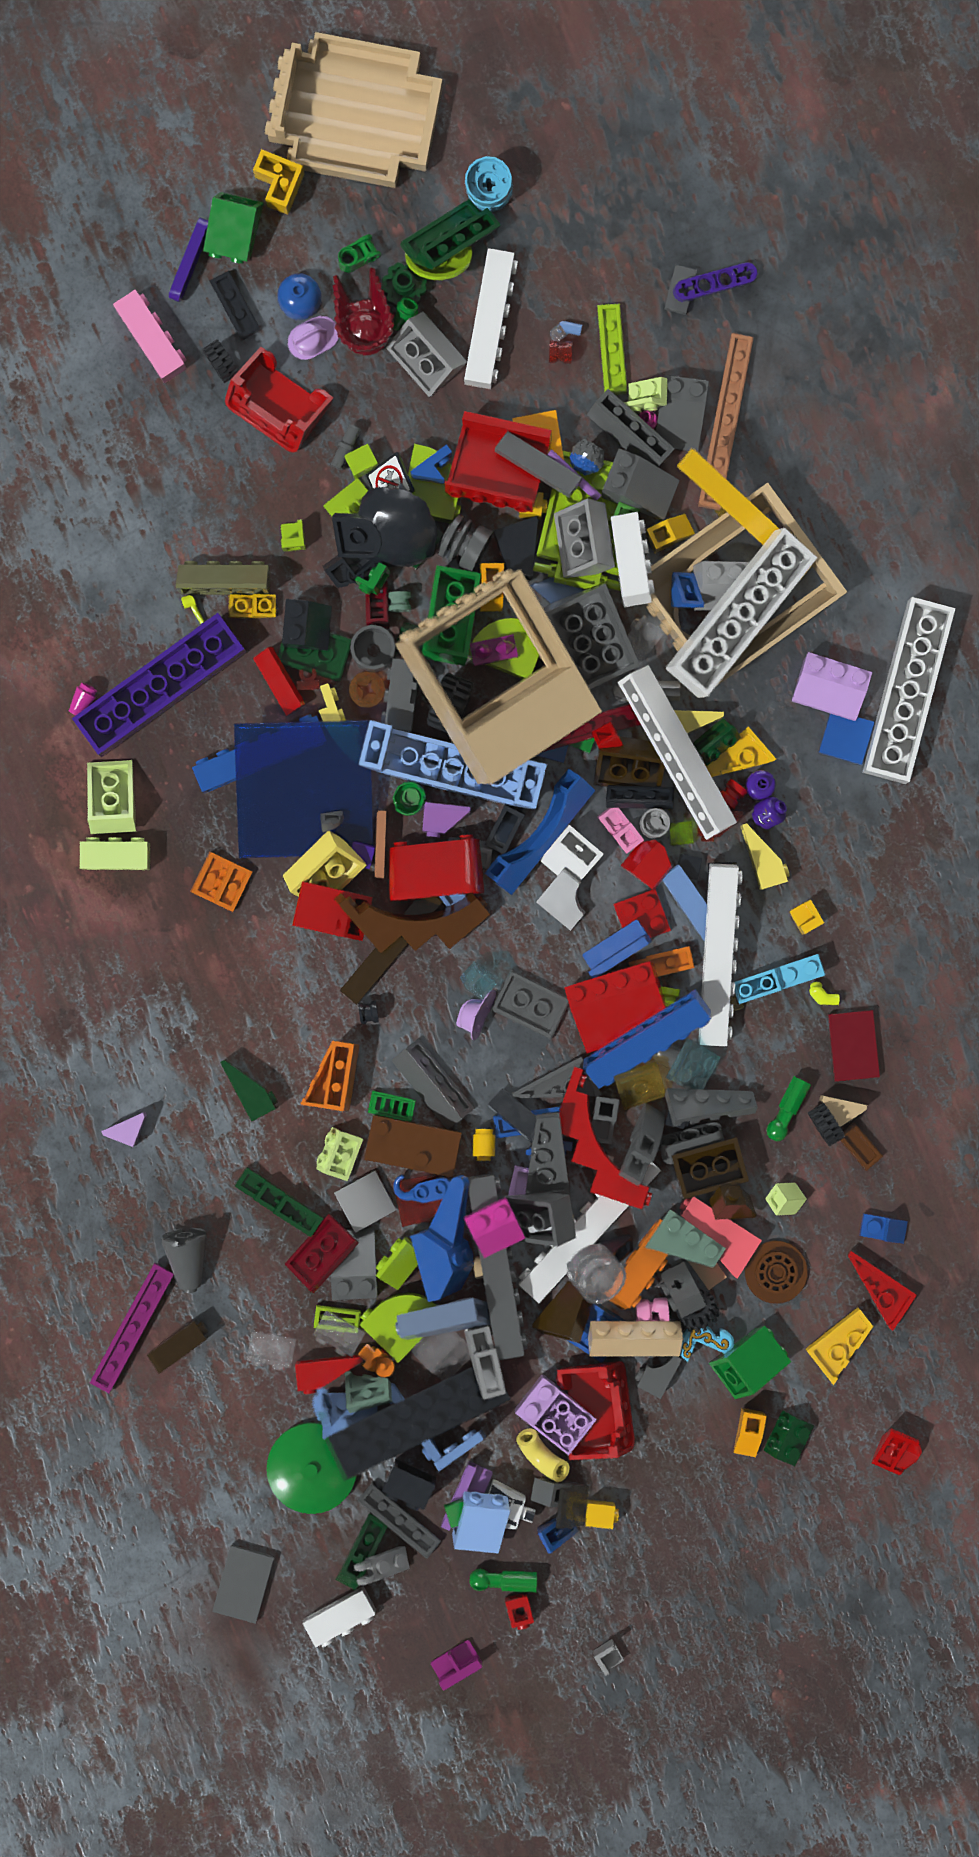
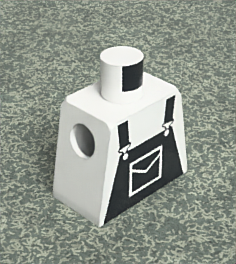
M493 1479L488 1494H500L508 1497L510 1513L506 1528L516 1529L519 1519L532 1523L536 1510L524 1506L525 1495Z

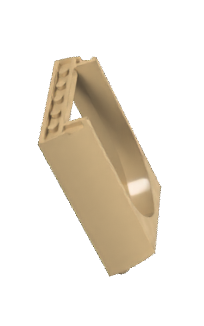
M766 483L748 496L747 499L765 516L773 512L783 527L817 557L812 567L824 583L764 625L716 686L847 593L769 483ZM727 512L652 565V573L648 574V579L653 580L655 593L651 594L652 602L648 603L646 608L653 617L657 616L661 621L660 628L666 635H671L674 639L673 645L678 652L691 636L681 630L678 608L671 607L672 573H692L694 565L705 561L746 531Z

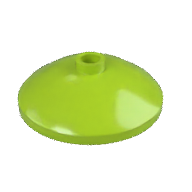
M471 246L434 270L413 263L406 253L405 259L409 268L417 275L430 280H447L460 275L469 267L472 260Z

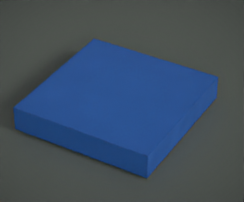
M829 714L818 753L862 765L874 722L860 717L853 721Z

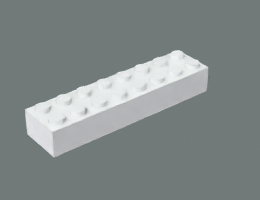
M786 528L775 530L667 665L666 669L698 698L707 697L817 557Z
M911 597L908 600L862 773L903 784L910 782L955 608Z

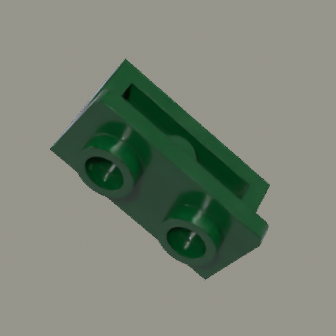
M722 718L695 740L693 745L703 763L708 766L711 762L717 760L729 747L734 746L741 736L733 724L730 725Z
M783 1410L767 1440L764 1451L775 1459L795 1466L814 1425Z

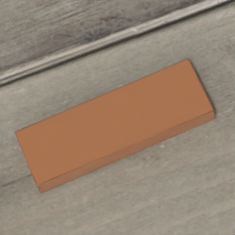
M378 811L376 813L375 879H384L386 811Z

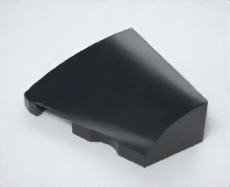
M337 555L323 565V569L336 587L341 588L352 583L357 584L355 581L357 576L368 581L370 571L377 565L369 558H344Z

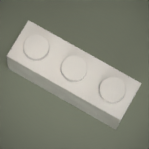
M364 1586L307 1616L303 1620V1625L314 1646L322 1645V1647H325L332 1643L337 1635L345 1636L354 1630L353 1627L359 1623L365 1625L374 1619L373 1616L376 1614V1608Z

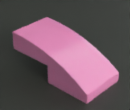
M608 808L597 816L626 854L644 841L619 808Z

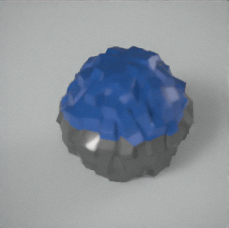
M585 438L573 446L570 464L574 470L586 476L598 472L603 467L604 450L601 447L598 448V446Z

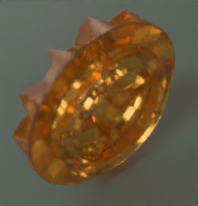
M362 672L352 679L349 693L357 705L370 708L378 705L383 699L385 686L377 674ZM372 681L371 689L376 694L368 693L363 699L364 691L358 686L366 687Z

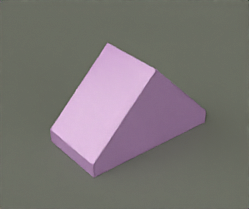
M146 1112L141 1113L101 1132L103 1136L134 1147L138 1142L147 1114Z

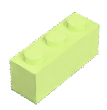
M88 837L86 842H80V869L150 870V843L144 842V838H131V842H122V838H108V842H100V838Z

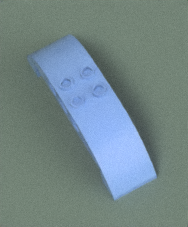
M374 721L369 722L359 765L407 781L483 800L536 809L547 765L528 760L493 784H478L455 744L396 730L391 725Z

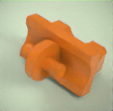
M366 1344L358 1354L366 1361L363 1367L369 1371L376 1372L381 1377H390L395 1371V1364L391 1360L392 1356L385 1350Z

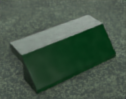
M470 199L404 239L400 246L413 263L434 270L498 229L501 224L488 208L479 212Z

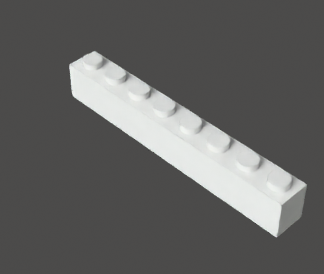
M649 665L618 682L620 688L705 839L707 840L737 823Z
M711 863L709 865L701 997L711 1010V1020L706 1026L699 1028L698 1041L700 1045L727 1046V1040L732 1038V1026H728L729 1018H733V1004H730V996H734L735 982H731L732 974L736 973V960H733V951L737 952L738 938H734V930L739 928V916L735 915L736 907H740L741 894L737 893V884L741 885L742 871H738L737 865Z
M653 1162L649 1164L641 1184L647 1186L661 1171ZM595 1194L597 1198L592 1203L588 1201L581 1208L580 1212L582 1214L577 1220L573 1218L576 1238L558 1247L551 1246L546 1253L542 1251L535 1258L534 1262L536 1264L531 1270L526 1268L518 1277L521 1279L519 1286L540 1303L567 1273V1263L581 1252L590 1248L629 1205Z

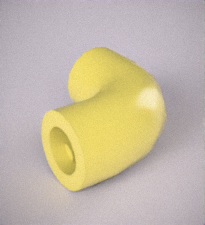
M525 1429L518 1434L517 1444L535 1468L555 1482H561L567 1477L569 1463L551 1452L542 1442L535 1429Z

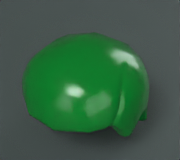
M413 781L403 782L399 785L393 796L395 810L405 816L416 815L424 809L425 802H427V795L422 785Z

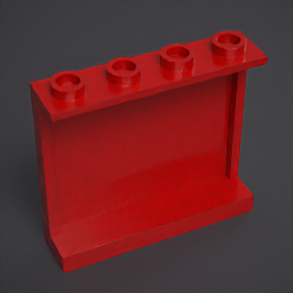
M464 411L462 418L463 426L448 481H445V493L454 498H470L477 503H492L499 508L511 507L522 513L527 511L533 512L541 480L496 453L495 447L508 431L547 455L552 441V430Z

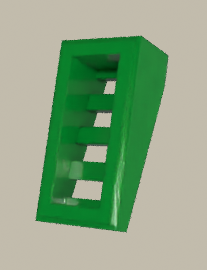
M372 1090L368 1113L412 1122L416 1099ZM377 1097H382L380 1110L375 1109ZM386 1098L391 1099L388 1112L384 1111ZM395 1100L399 1101L397 1114L393 1113ZM404 1102L408 1103L406 1116L401 1115Z

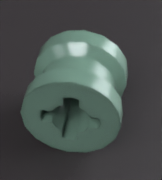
M407 591L390 592L389 599L391 600V605L389 606V612L411 611V605L409 604L411 593Z

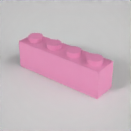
M134 290L113 304L164 383L186 370L184 362L187 360L180 349L177 351L172 346L174 340L169 332H163L159 325L162 322L156 312L151 314L147 307L150 304L144 294L139 296L137 291Z

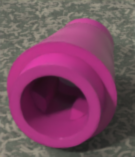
M81 682L80 686L76 687L68 711L75 716L95 700L97 690Z

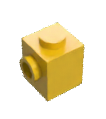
M538 492L533 512H519V518L529 519L537 516V519L541 520V514L546 513L547 500L543 499V493Z

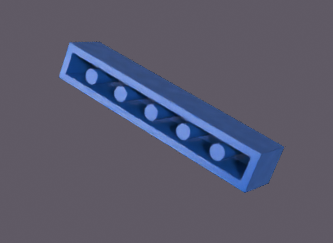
M306 715L299 719L300 723L295 725L287 723L278 728L279 731L271 734L270 731L257 736L259 740L251 743L247 740L237 744L238 748L229 751V749H225L216 753L217 757L211 760L206 757L196 761V766L192 767L201 791L204 794L328 743L317 716Z
M695 989L586 1057L583 1069L598 1089L604 1085L609 1086L620 1075L630 1073L636 1065L651 1060L657 1052L669 1049L672 1043L678 1039L683 1040L690 1035L691 1031L706 1026L711 1020V1010Z

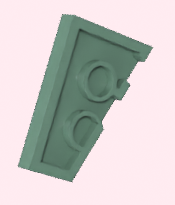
M672 1210L667 1212L644 1247L711 1268L716 1265L726 1250L725 1247Z

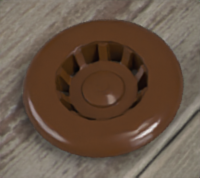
M783 1241L763 1243L757 1247L745 1266L747 1285L751 1292L762 1301L773 1304L788 1302L795 1298L805 1286L807 1280L806 1261L801 1252L789 1243ZM775 1255H780L781 1258L775 1259ZM771 1256L772 1260L766 1262L765 1259ZM785 1258L790 1261L788 1264L784 1262ZM762 1263L765 1264L764 1269H760ZM791 1266H793V1272H790ZM763 1273L764 1278L760 1279L759 1274ZM767 1282L769 1283V1286L766 1287L763 1285V1283Z

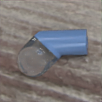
M561 321L551 329L550 337L553 341L558 342L568 334L580 336L582 325Z

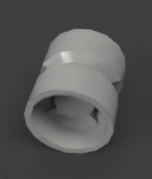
M658 808L646 811L640 819V831L650 839L662 837L670 827L669 816L665 811Z

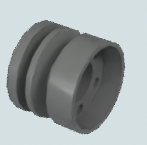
M459 514L448 526L441 540L438 556L444 558L450 550L449 562H452L457 555H460L459 567L466 571L474 572L489 545L493 531L480 524L472 532L470 530L473 520L469 519L463 527L462 524L465 516Z

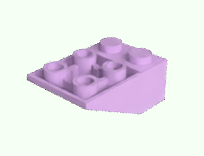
M544 1374L538 1378L515 1408V1413L567 1455L572 1452L597 1420Z

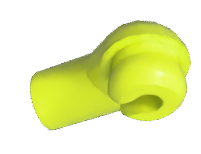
M820 982L811 983L809 992L818 1004L839 1005V994H827Z

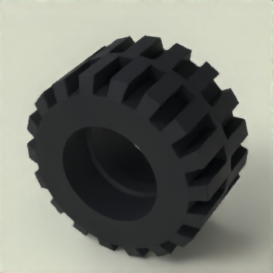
M447 673L440 684L462 719L473 692V682ZM431 706L427 724L447 732Z

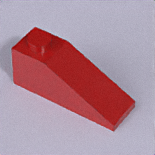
M359 1355L296 1361L298 1391H303V1394L317 1393V1389H321L361 1363L363 1358Z

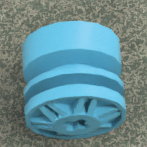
M488 156L479 158L469 166L465 175L467 195L476 208L481 211L488 208L490 212H494L508 204L512 196V176L509 168L502 160ZM487 183H491L493 186L492 191H487Z

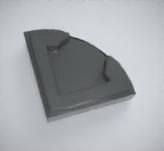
M343 811L320 814L322 832L330 831L341 825L344 820Z

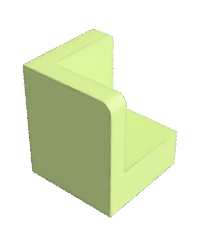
M796 1183L775 1184L765 1198L776 1216L796 1214L807 1200Z

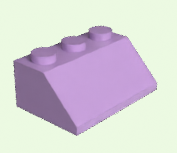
M808 652L803 660L791 701L856 721L867 693L872 672Z

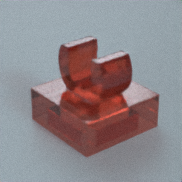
M301 669L299 676L302 680L297 681V690L320 689V680H314L317 676L316 669H312V676L310 678H306L304 676V669Z

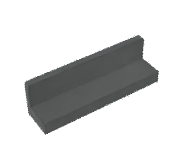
M419 1039L392 1059L395 1066L446 1129L451 1128L474 1109Z

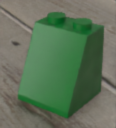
M224 192L212 198L203 251L209 252V256L214 258L225 256L230 257V261L243 264L244 261L247 262L252 255L264 202Z
M764 1325L749 1332L734 1343L733 1348L729 1352L721 1353L711 1360L709 1365L734 1399L755 1394L790 1364L791 1360L788 1358L787 1351L775 1340L773 1332Z

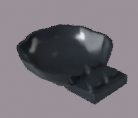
M386 487L373 488L363 496L358 514L334 513L332 516L338 557L369 558L374 563L378 564L380 562L387 567H411L422 563L434 554L438 533L436 522L431 516L426 502L407 490L389 489Z

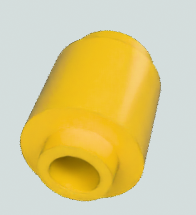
M475 1129V1134L473 1135V1156H477V1161H491V1157H495V1135H493V1129Z

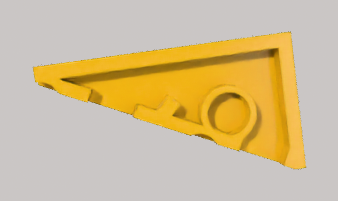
M747 727L739 734L741 738L736 744L729 747L717 760L711 762L706 768L711 777L771 763L776 758L754 732Z

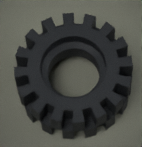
M218 339L202 349L224 384L231 380L238 372L232 359Z
M824 1103L808 1112L814 1126L829 1147L845 1137L838 1122Z
M699 1289L706 1304L702 1312L689 1314L682 1318L679 1311L676 1310L681 1325L685 1330L688 1329L689 1332L695 1330L696 1333H700V1329H703V1332L707 1331V1326L712 1328L714 1326L712 1322L717 1323L719 1309L714 1296L710 1295L708 1291L704 1293L703 1290Z

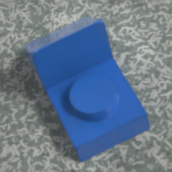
M445 445L410 471L411 477L415 480L445 484L444 478L436 468L438 466L443 468L450 463V458L452 457L450 448Z
M863 1213L859 1235L880 1239L885 1242L904 1244L908 1221Z

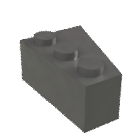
M392 659V667H388L387 680H390L389 689H385L384 702H387V710L382 711L381 723L391 725L396 730L412 733L418 682L405 660Z

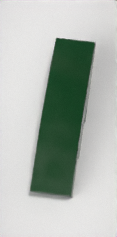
M247 1166L234 1184V1187L249 1195L256 1202L272 1211L273 1214L310 1237L323 1220V1217Z

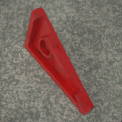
M850 1250L847 1256L888 1328L894 1331L917 1295Z

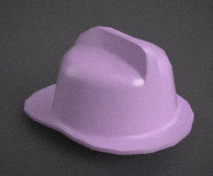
M318 316L298 325L291 331L288 337L290 352L299 359L308 360L329 350L336 344L339 338L338 332L334 328L336 323L328 317Z
M491 990L484 1000L471 999L466 1001L459 1011L456 1024L458 1027L470 1032L472 1040H476L482 1031L485 1019L495 1001V990Z

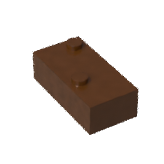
M373 1115L364 1160L453 1177L462 1132Z

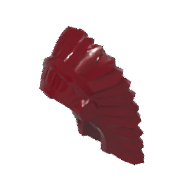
M370 268L369 299L352 303L349 302V298L338 275L333 276L335 283L333 285L335 300L333 301L336 312L334 317L336 325L334 328L338 332V337L344 345L348 346L355 353L365 356L378 353L384 348L393 333L394 315L390 313V306L387 305L384 290H381L379 276H376L375 268Z

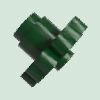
M398 262L388 268V275L382 278V290L387 295L388 302L396 308L397 303L403 298L413 299L419 304L421 301L420 296L426 294V278L414 273L407 264L404 266Z

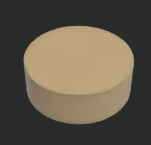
M474 1256V1276L476 1279L483 1278L480 1256Z

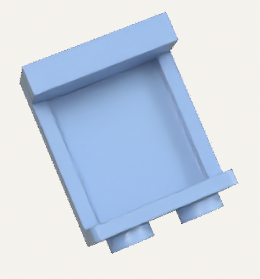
M464 1492V1505L458 1528L454 1527L452 1533L454 1549L499 1553L510 1513L508 1497L500 1494Z

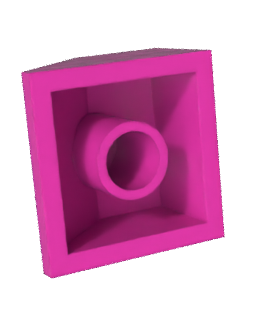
M506 1197L464 1218L484 1258L525 1239Z

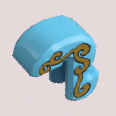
M709 1326L706 1327L707 1331L703 1332V1329H700V1333H696L695 1330L689 1332L688 1329H684L682 1332L683 1341L680 1355L688 1362L696 1341L722 1353H727L734 1346L732 1335L723 1328H719V1333L715 1335Z

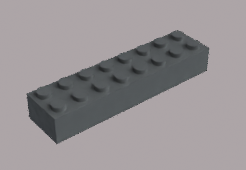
M494 1173L467 1177L469 1180L472 1213L498 1201L497 1192H501L499 1177L495 1178ZM511 1246L484 1258L479 1249L498 1360L524 1356V1350L528 1349L525 1333L520 1332V1327H524L522 1311H517L516 1305L520 1304L518 1288L513 1289L512 1282H516L514 1266H509L508 1261L513 1259Z

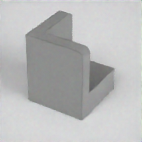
M612 1639L593 1650L594 1658L605 1676L610 1674L609 1669L624 1661L622 1654Z

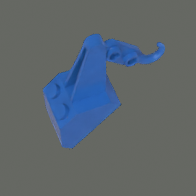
M402 1174L395 1179L393 1184L394 1192L398 1198L421 1203L442 1199L430 1227L410 1236L428 1302L440 1300L462 1289L474 1265L473 1251L469 1246V1242L463 1238L469 1180L464 1175L454 1177L451 1181L447 1178H438L421 1182L410 1191L403 1192L400 1188V1181L405 1176Z

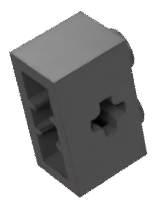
M684 1262L660 1273L664 1281L660 1284L665 1296L670 1294L671 1298L668 1301L673 1311L678 1310L682 1318L706 1306Z

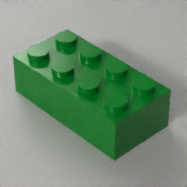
M437 565L433 578L427 618L437 617V612L442 608L456 605L455 600L459 597L475 593L474 588L480 583L481 573ZM475 611L424 642L422 654L425 659L465 666L468 659Z

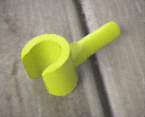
M191 595L182 597L184 609L191 607L200 624L203 623L205 620L196 606L194 597Z

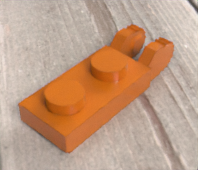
M690 946L629 962L630 967L648 961L653 962L658 977L695 968Z

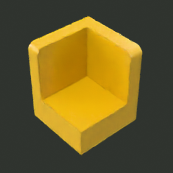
M811 900L790 911L802 935L824 923Z

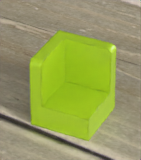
M368 444L345 455L354 479L366 475L378 466Z
M302 519L297 520V523L282 524L281 544L283 552L306 550Z

